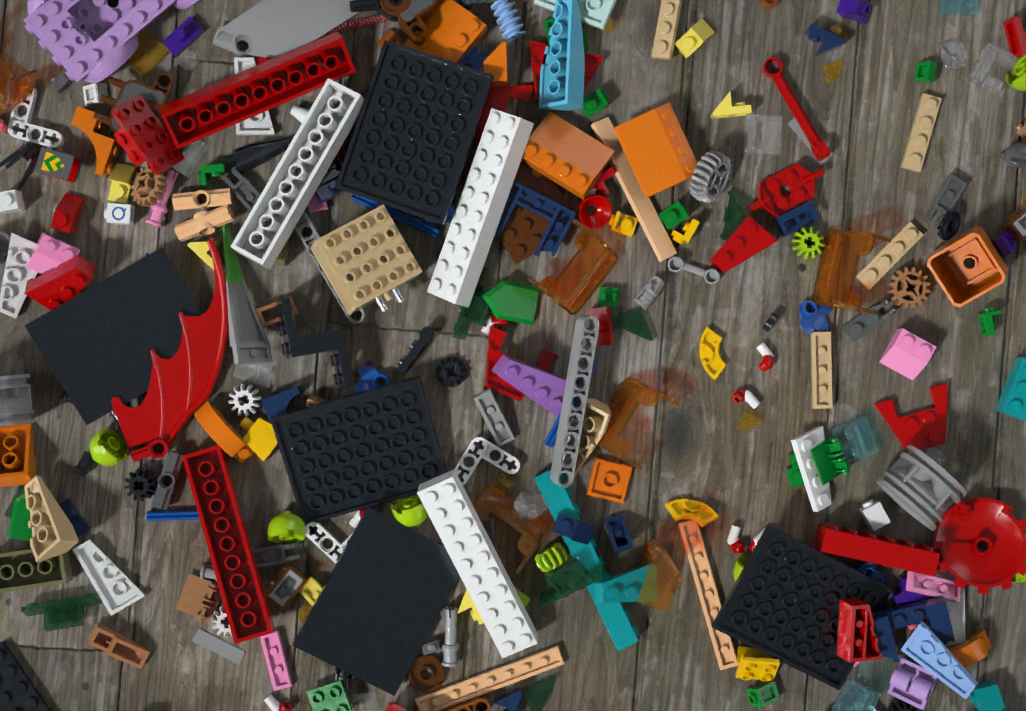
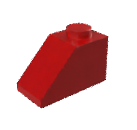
M65 193L55 209L50 228L76 234L85 198Z

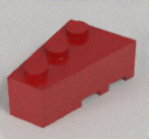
M748 216L708 261L721 273H725L778 240Z
M77 255L59 264L57 268L51 271L47 270L35 279L27 280L24 294L47 309L53 310L74 298L93 279L95 265Z
M858 598L840 599L837 656L849 663L883 659L877 645L879 643L878 637L875 636L873 629L875 625L870 605Z

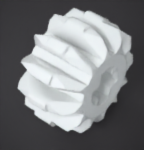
M241 384V390L238 387H234L236 394H229L234 400L228 401L229 404H235L231 410L235 411L238 409L237 415L239 416L242 415L243 411L245 416H249L250 411L253 414L256 413L254 406H261L256 400L262 399L261 396H255L259 390L255 389L252 391L253 385H248L246 389L245 384ZM248 396L249 403L242 404L244 401H241V397Z
M222 605L220 611L216 610L214 612L216 617H213L211 621L217 624L212 626V628H219L217 635L224 632V637L227 638L229 633L231 636L232 633L230 626L227 625V621H224L227 615Z

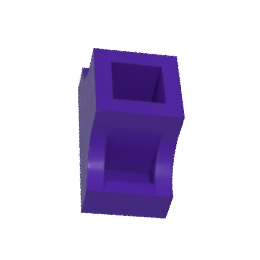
M840 0L837 13L844 19L854 20L860 24L867 25L873 6L867 0Z
M1008 228L990 239L1001 257L1010 255L1018 245Z
M907 575L898 576L899 586L891 600L895 603L907 602V604L934 597L906 591Z

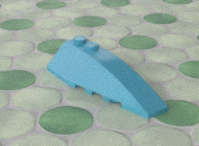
M556 0L553 13L555 20L549 30V35L551 36L549 47L546 46L544 52L547 55L545 65L542 64L540 70L539 109L565 111L583 108L585 66L583 31L578 0Z

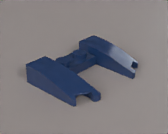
M514 180L497 227L498 230L495 232L496 236L500 237L517 204L550 221L534 255L540 256V251H552V256H555L577 212Z
M943 596L872 613L875 625L873 629L879 641L877 643L879 652L882 653V657L892 658L893 662H900L892 634L894 629L919 624L921 621H929L932 632L944 645L949 641H955L946 601Z

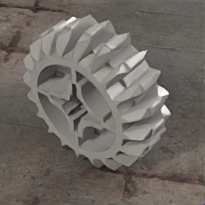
M710 151L705 156H702L691 174L692 178L689 181L690 194L697 200L707 203L719 197L727 185V181L730 179L731 160L725 154L717 151Z

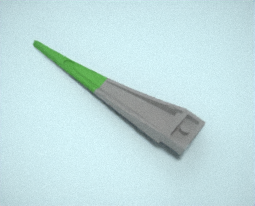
M227 223L223 225L229 338L230 347L233 349L235 365L270 364L273 362L270 343L251 299L236 251L231 248L233 240Z

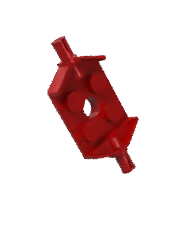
M796 163L759 182L758 200L747 206V209L752 208L749 210L750 213L759 208L764 209L772 216L777 217L814 198L815 180L826 173L822 167L814 172H809ZM782 186H787L790 189L788 196L781 195L780 188Z

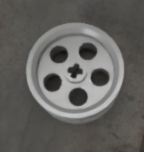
M30 374L0 376V426L35 422V418L30 416V413H34L30 390L32 386L27 384V378H31Z
M908 445L906 447L907 453L902 452L900 454L901 457L887 472L883 473L885 478H879L876 482L906 512L934 531L937 528L935 523H942L941 517L953 502L959 504V497H965L967 492L956 479L933 459L916 447Z

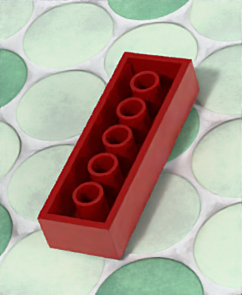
M826 522L824 525L818 524L813 546L821 552L930 576L936 575L940 553L935 552L934 547L918 543L915 546V543L904 539H899V542H897V539L886 535H880V538H878V535L871 532L862 531L860 534L859 531L853 528L843 526L842 530L835 524Z

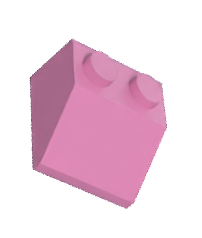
M42 232L26 267L42 274L47 270L51 271L57 268L59 264L79 255L80 249Z
M903 328L897 329L879 362L910 380H914L928 364L936 346Z

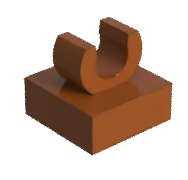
M392 30L384 31L385 36L383 39L377 40L381 48L384 40L399 45L403 43V40Z

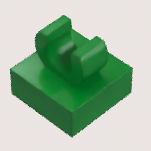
M933 61L917 62L914 81L918 83L936 82L937 79L934 78V75L939 70L936 67L937 63Z
M599 287L598 306L618 307L619 288Z

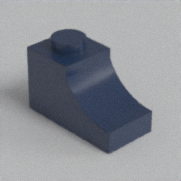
M300 386L261 400L269 422H271V416L289 412L292 400L302 393Z

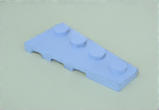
M921 621L901 650L966 699L978 682L929 627Z

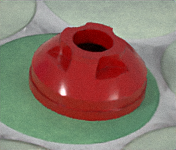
M589 195L578 206V218L586 228L600 229L611 218V204L601 195ZM594 204L595 212L590 215L587 214V207Z

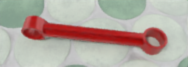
M776 57L768 58L762 65V73L765 77L772 78L809 141L818 161L824 160L831 155L826 143L820 139L781 72L783 68L782 62ZM772 61L778 65L779 70L777 73L770 74L766 71L765 65L768 62Z

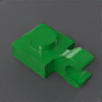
M795 453L788 454L791 467L786 468L790 487L805 485Z

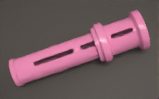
M169 169L166 170L165 176H167V179L164 183H167V186L163 188L166 192L161 194V200L157 199L156 205L151 204L152 210L145 223L162 228L161 222L164 214L168 211L166 206L178 175L177 172Z

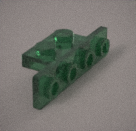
M484 266L469 307L461 306L459 309V317L453 328L454 338L465 340L470 322L484 327L487 326L491 308L485 302L482 295L490 291L491 288L481 286L487 269Z
M574 558L553 570L545 572L544 578L552 587L541 592L539 605L544 607L553 604L563 597H568L578 590H583L585 587L601 581L604 578L605 565L602 563L587 570L577 558Z
M87 593L82 597L69 596L65 600H48L42 604L29 603L27 606L21 607V612L26 616L44 614V630L47 632L84 625V607L102 604V600L95 593Z

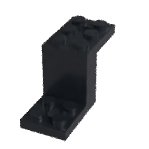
M289 298L277 301L274 311L275 316L279 317L280 325H277L279 336L283 338L284 344H281V351L283 355H286V359L332 351L330 363L335 368V374H333L334 384L338 385V389L352 387L342 329L296 336Z

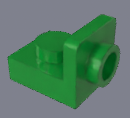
M599 88L584 97L583 108L581 109L586 118L588 119L607 108V101L609 99L604 91L601 92Z
M227 165L200 166L201 171H198L199 182H202L203 186H210L209 175H211V178L222 177L223 173H227Z
M677 201L659 213L658 216L666 229L670 230L689 217L687 214L689 210L683 202L680 204Z
M995 307L983 309L984 313L977 314L981 335H996V322L992 319V316L1002 314V310H995Z
M775 681L766 682L756 688L749 687L746 689L748 701L752 707L763 708L780 700Z

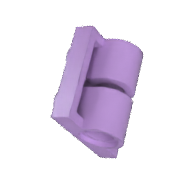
M902 658L899 666L892 674L891 685L887 693L921 710H925L938 678L924 667Z

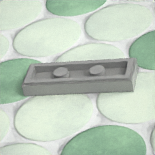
M489 388L473 396L498 447L516 439L491 389Z

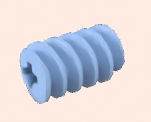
M497 0L491 5V10L495 11L494 17L498 18L496 23L501 25L499 28L500 32H504L502 38L513 40L526 34V31L519 30L524 26L523 23L517 24L521 17H514L518 10L511 9L515 2Z

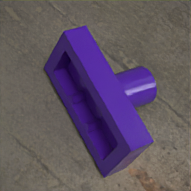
M188 17L162 43L177 57L204 31L191 17Z

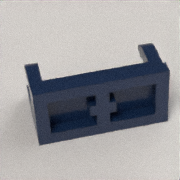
M811 200L774 220L784 238L818 221L819 215Z

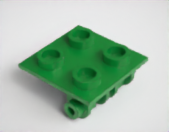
M831 435L810 450L822 486L841 473L842 475L850 473V466L848 461L845 460L847 458L846 455H842L845 451L838 437Z
M341 680L324 686L318 685L314 689L306 691L313 711H352Z

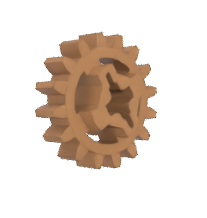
M146 165V168H140V173H135L136 178L132 179L134 185L130 186L133 192L130 195L134 197L133 201L137 202V204L151 207V204L156 205L157 199L161 200V194L166 192L163 188L167 186V183H164L167 176L163 175L164 172L155 175L151 168Z
M905 267L903 268V273L897 270V276L893 275L890 277L893 282L887 284L892 287L891 290L887 291L893 294L890 299L897 300V306L903 303L904 309L908 305L910 308H915V303L921 306V299H928L925 293L931 292L926 289V286L931 285L929 282H925L928 276H921L922 270L915 272V267L910 268V270ZM906 275L914 276L916 279L911 280ZM911 284L910 291H907L908 285ZM908 296L912 301L904 300L902 297Z

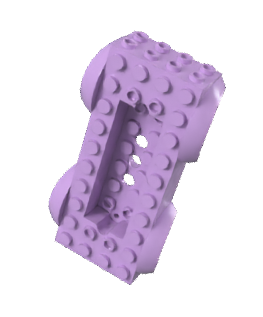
M28 0V16L23 21L26 23L24 26L31 35H35L40 39L38 41L40 46L45 51L48 50L53 54L51 58L58 66H64L67 70L65 74L72 82L85 81L95 84L111 75L134 54L139 46L137 35L170 7L173 6L182 10L199 0H119V5L116 8L109 7L108 0Z

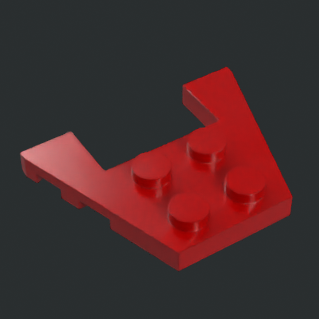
M530 40L535 102H539L540 70L544 61V52L547 44ZM586 53L584 61V90L602 62L603 56Z
M491 86L477 129L485 128L491 108L505 112L509 98L529 103L534 86Z
M490 326L484 386L521 401L525 394L492 371L501 356L508 355L499 352L507 333ZM542 349L535 367L547 371L558 359L559 355Z
M947 383L929 387L934 407L898 418L892 399L874 403L875 408L880 412L884 421L889 425L906 452L908 445H912L921 451L946 443Z

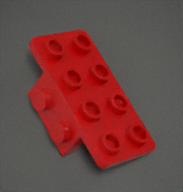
M136 95L111 110L112 115L121 126L114 136L136 167L146 161L153 173L159 175L184 160V155L180 149L176 148L172 138L141 95Z

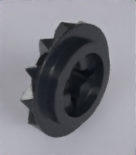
M948 211L946 215H943L942 220L939 221L940 225L937 227L939 230L937 235L940 239L949 240L959 230L961 217L957 211Z
M456 357L444 358L437 365V379L446 387H456L466 378L465 364ZM457 365L454 372L458 375V378L450 376L446 379L448 372L444 367L451 369Z

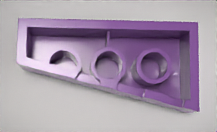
M502 355L492 371L558 417L561 412L566 379Z

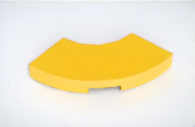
M706 327L699 343V356L705 371L711 378L716 380L726 366L719 353L722 337Z
M684 498L665 504L675 521L690 519L704 527L719 517L710 506L701 501L698 502Z

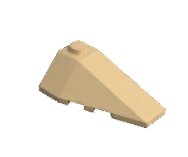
M595 398L587 399L574 476L605 434L611 417L609 406ZM568 435L566 443L570 441V435ZM567 454L564 455L563 462L567 460Z
M36 475L24 486L26 508L30 510L31 518L28 521V528H32L30 546L36 562H41L68 552L79 541L73 525L40 476Z

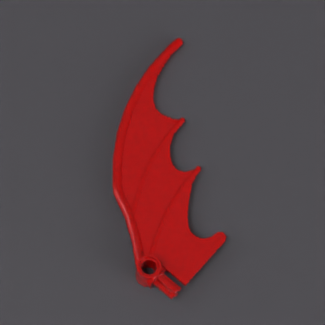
M213 238L207 240L215 274L214 296L210 307L206 313L200 316H186L183 312L178 313L182 325V340L178 351L172 358H161L154 349L150 350L153 364L147 394L139 406L127 407L117 396L111 399L112 407L128 448L147 442V446L130 451L134 462L150 456L152 459L162 458L168 453L178 432L191 415L209 398L221 371L229 333L226 275ZM161 443L164 446V450L161 452L156 451L154 444Z

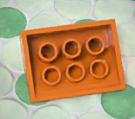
M441 0L436 3L435 13L423 21L427 27L426 41L421 45H416L407 37L402 45L460 64L488 29L485 23L455 1ZM415 31L414 34L421 35L422 32Z
M670 102L613 128L645 198L692 178L691 174L694 171L693 168L697 166V160Z
M549 112L529 137L521 162L584 200L615 151L552 112Z
M32 423L0 426V487L26 485L35 477L36 472Z

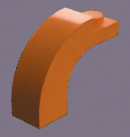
M209 401L194 413L203 429L229 456L243 463L254 453L244 442L243 437L228 424L222 413Z
M978 630L963 643L947 649L966 668L989 655L987 651L992 648V645L985 630Z

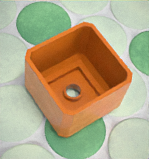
M978 226L969 229L934 250L927 262V266L948 299L956 307H962L1004 283L1008 272L1006 263L982 227ZM966 258H973L975 266L967 267L964 264V260Z

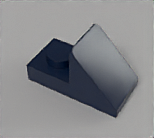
M812 23L805 32V35L811 41L816 43L822 42L815 56L838 49L846 42L845 39Z
M70 498L59 504L73 525L77 538L91 529Z
M558 513L552 532L568 537L572 541L588 545L595 526Z
M622 514L604 520L615 554L634 548Z
M517 688L494 699V703L507 708V710L503 709V711H516L522 695V689Z

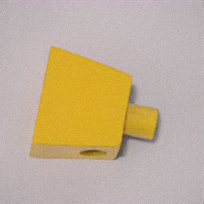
M246 416L239 424L240 427L247 431L243 440L261 460L266 461L278 446L272 424L263 417H259L254 423Z

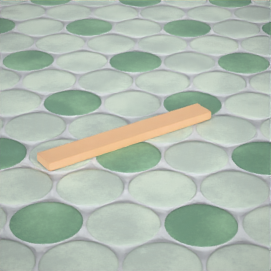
M609 117L593 123L591 127L598 141L615 151L609 163L616 172L615 175L659 262L677 254L650 198H645Z
M690 519L679 522L678 526L719 668L724 670L738 666L731 637L711 626L722 604L699 524Z
M556 645L415 698V702L419 711H440L565 664L559 646Z

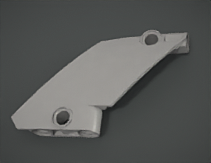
M263 0L224 27L218 26L212 44L234 52L239 57L250 55L273 59L319 39L359 12L350 11L349 3L354 0ZM239 43H245L248 46V49L246 51H241L238 49L237 45Z

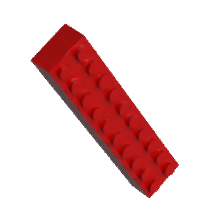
M336 31L158 107L176 148L179 149L321 88L328 78L337 81L356 73L343 37Z
M219 445L183 455V462L234 644L275 632V626L225 451Z

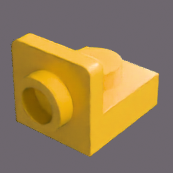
M617 211L615 215H611L608 225H611V231L632 238L638 219Z
M692 219L691 222L686 221L682 229L683 235L675 230L670 235L673 236L675 242L681 245L683 243L687 244L700 222Z

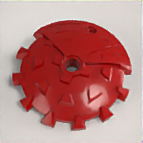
M971 498L952 506L942 516L943 521L941 524L938 523L934 533L933 547L940 549L943 561L938 562L939 568L943 573L949 570L957 578L954 581L956 586L964 589L967 584L978 587V594H989V588L1000 585L1003 591L1012 587L1013 584L1010 580L1017 573H1020L1022 576L1025 575L1026 537L1024 530H1026V522L1024 519L1017 521L1010 514L1013 508L1008 504L992 498ZM980 541L985 542L988 549L980 551L977 548V543Z

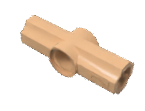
M231 188L173 194L172 203L175 211L198 208L207 209L227 204L233 205V194L230 190ZM201 195H206L207 201L204 204L199 203Z
M227 204L210 212L200 211L194 215L193 219L176 225L174 230L178 239L183 242L198 235L207 236L214 233L215 228L234 221V215Z

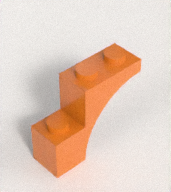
M77 106L71 124L80 128L90 138L97 157L95 174L107 178L108 174L110 175L113 170L112 162L114 156L118 155L120 146L117 140L98 134L102 130L104 123L93 118L95 112Z

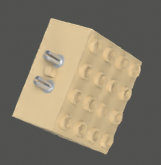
M384 204L320 237L310 248L349 315L374 301L377 302L382 312L387 311L388 308L382 297H385L387 302L393 299L390 294L391 292H393L398 303H402L405 299L398 288L413 281L422 273L420 266Z

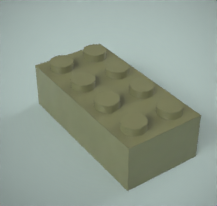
M31 547L0 552V593L63 584L73 580L69 551L41 562H36Z

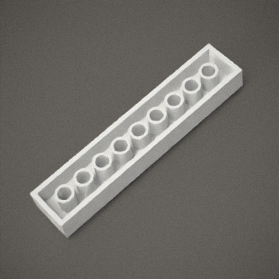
M329 78L327 79L232 243L231 248L269 270L272 268L359 117L364 103V98L360 94Z
M491 108L430 281L428 293L451 303L469 307L534 123Z
M455 469L419 484L417 494L502 658L536 645L538 633Z

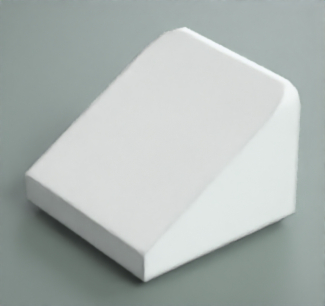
M95 83L83 86L85 106L105 103L100 98L102 95L108 96L107 85Z

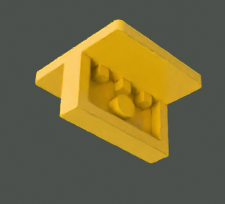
M738 647V668L735 677L742 680L773 681L780 665V660L755 648Z

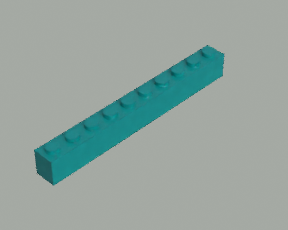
M551 468L534 476L555 521L558 513L580 520L578 515L581 512L577 504L573 505L570 500L573 495L569 487L564 488L551 481ZM562 474L559 478L560 481H562L564 478ZM562 535L595 603L594 583L611 577L610 572L605 573L603 567L606 564L602 556H597L595 552L598 547L593 538L590 539L587 545L572 541L570 538ZM620 602L595 603L617 651L638 642L636 636L640 634L635 624L631 626L628 620L631 616L627 607L622 608Z

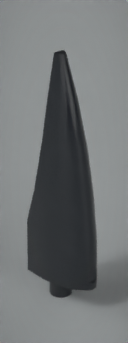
M295 135L268 142L248 144L234 149L232 155L224 157L227 164L236 161L240 172L243 173L285 152Z

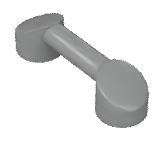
M673 256L668 260V268L672 272H679L682 269L703 276L708 284H715L720 278L715 268L703 269L683 262L679 256Z

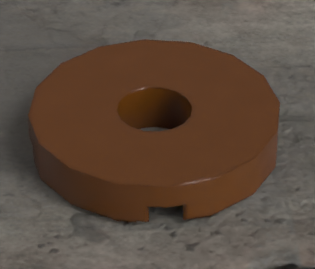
M432 654L418 655L407 672L408 681L418 691L424 693L435 691L442 685L445 678V668L442 666V661ZM423 669L431 670L432 675L429 678L422 677L421 671Z

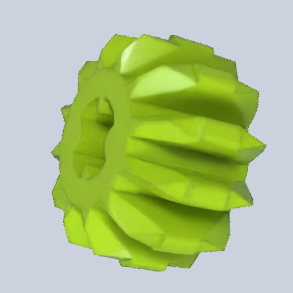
M803 227L801 228V233L795 232L794 235L798 239H792L791 242L797 243V246L792 247V250L799 249L796 254L797 256L803 254V259H808L810 255L813 259L816 257L815 253H822L818 247L825 246L824 243L819 242L824 239V236L817 237L820 232L819 230L813 233V227H809L807 231ZM809 239V242L812 243V245L808 246L807 248V244H805L804 241Z
M555 543L538 553L534 559L542 572H548L568 559V554L561 543Z

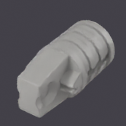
M654 275L642 287L633 299V302L646 311L658 296L665 284L664 281Z

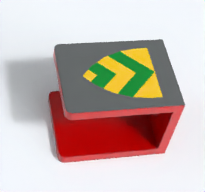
M41 147L35 172L74 183L81 160L72 155Z

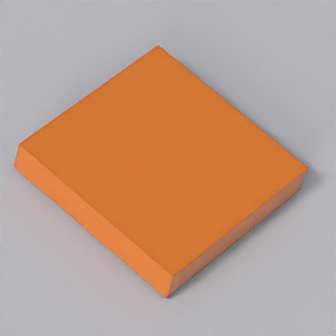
M595 457L586 495L624 504L633 466Z

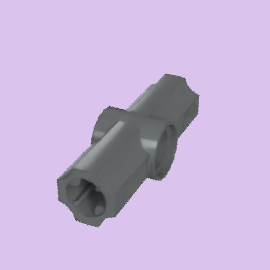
M172 450L168 451L162 473L158 477V485L151 506L168 510L175 487L179 482V474L183 465L182 456L184 454ZM166 475L171 476V485L165 483L164 478Z

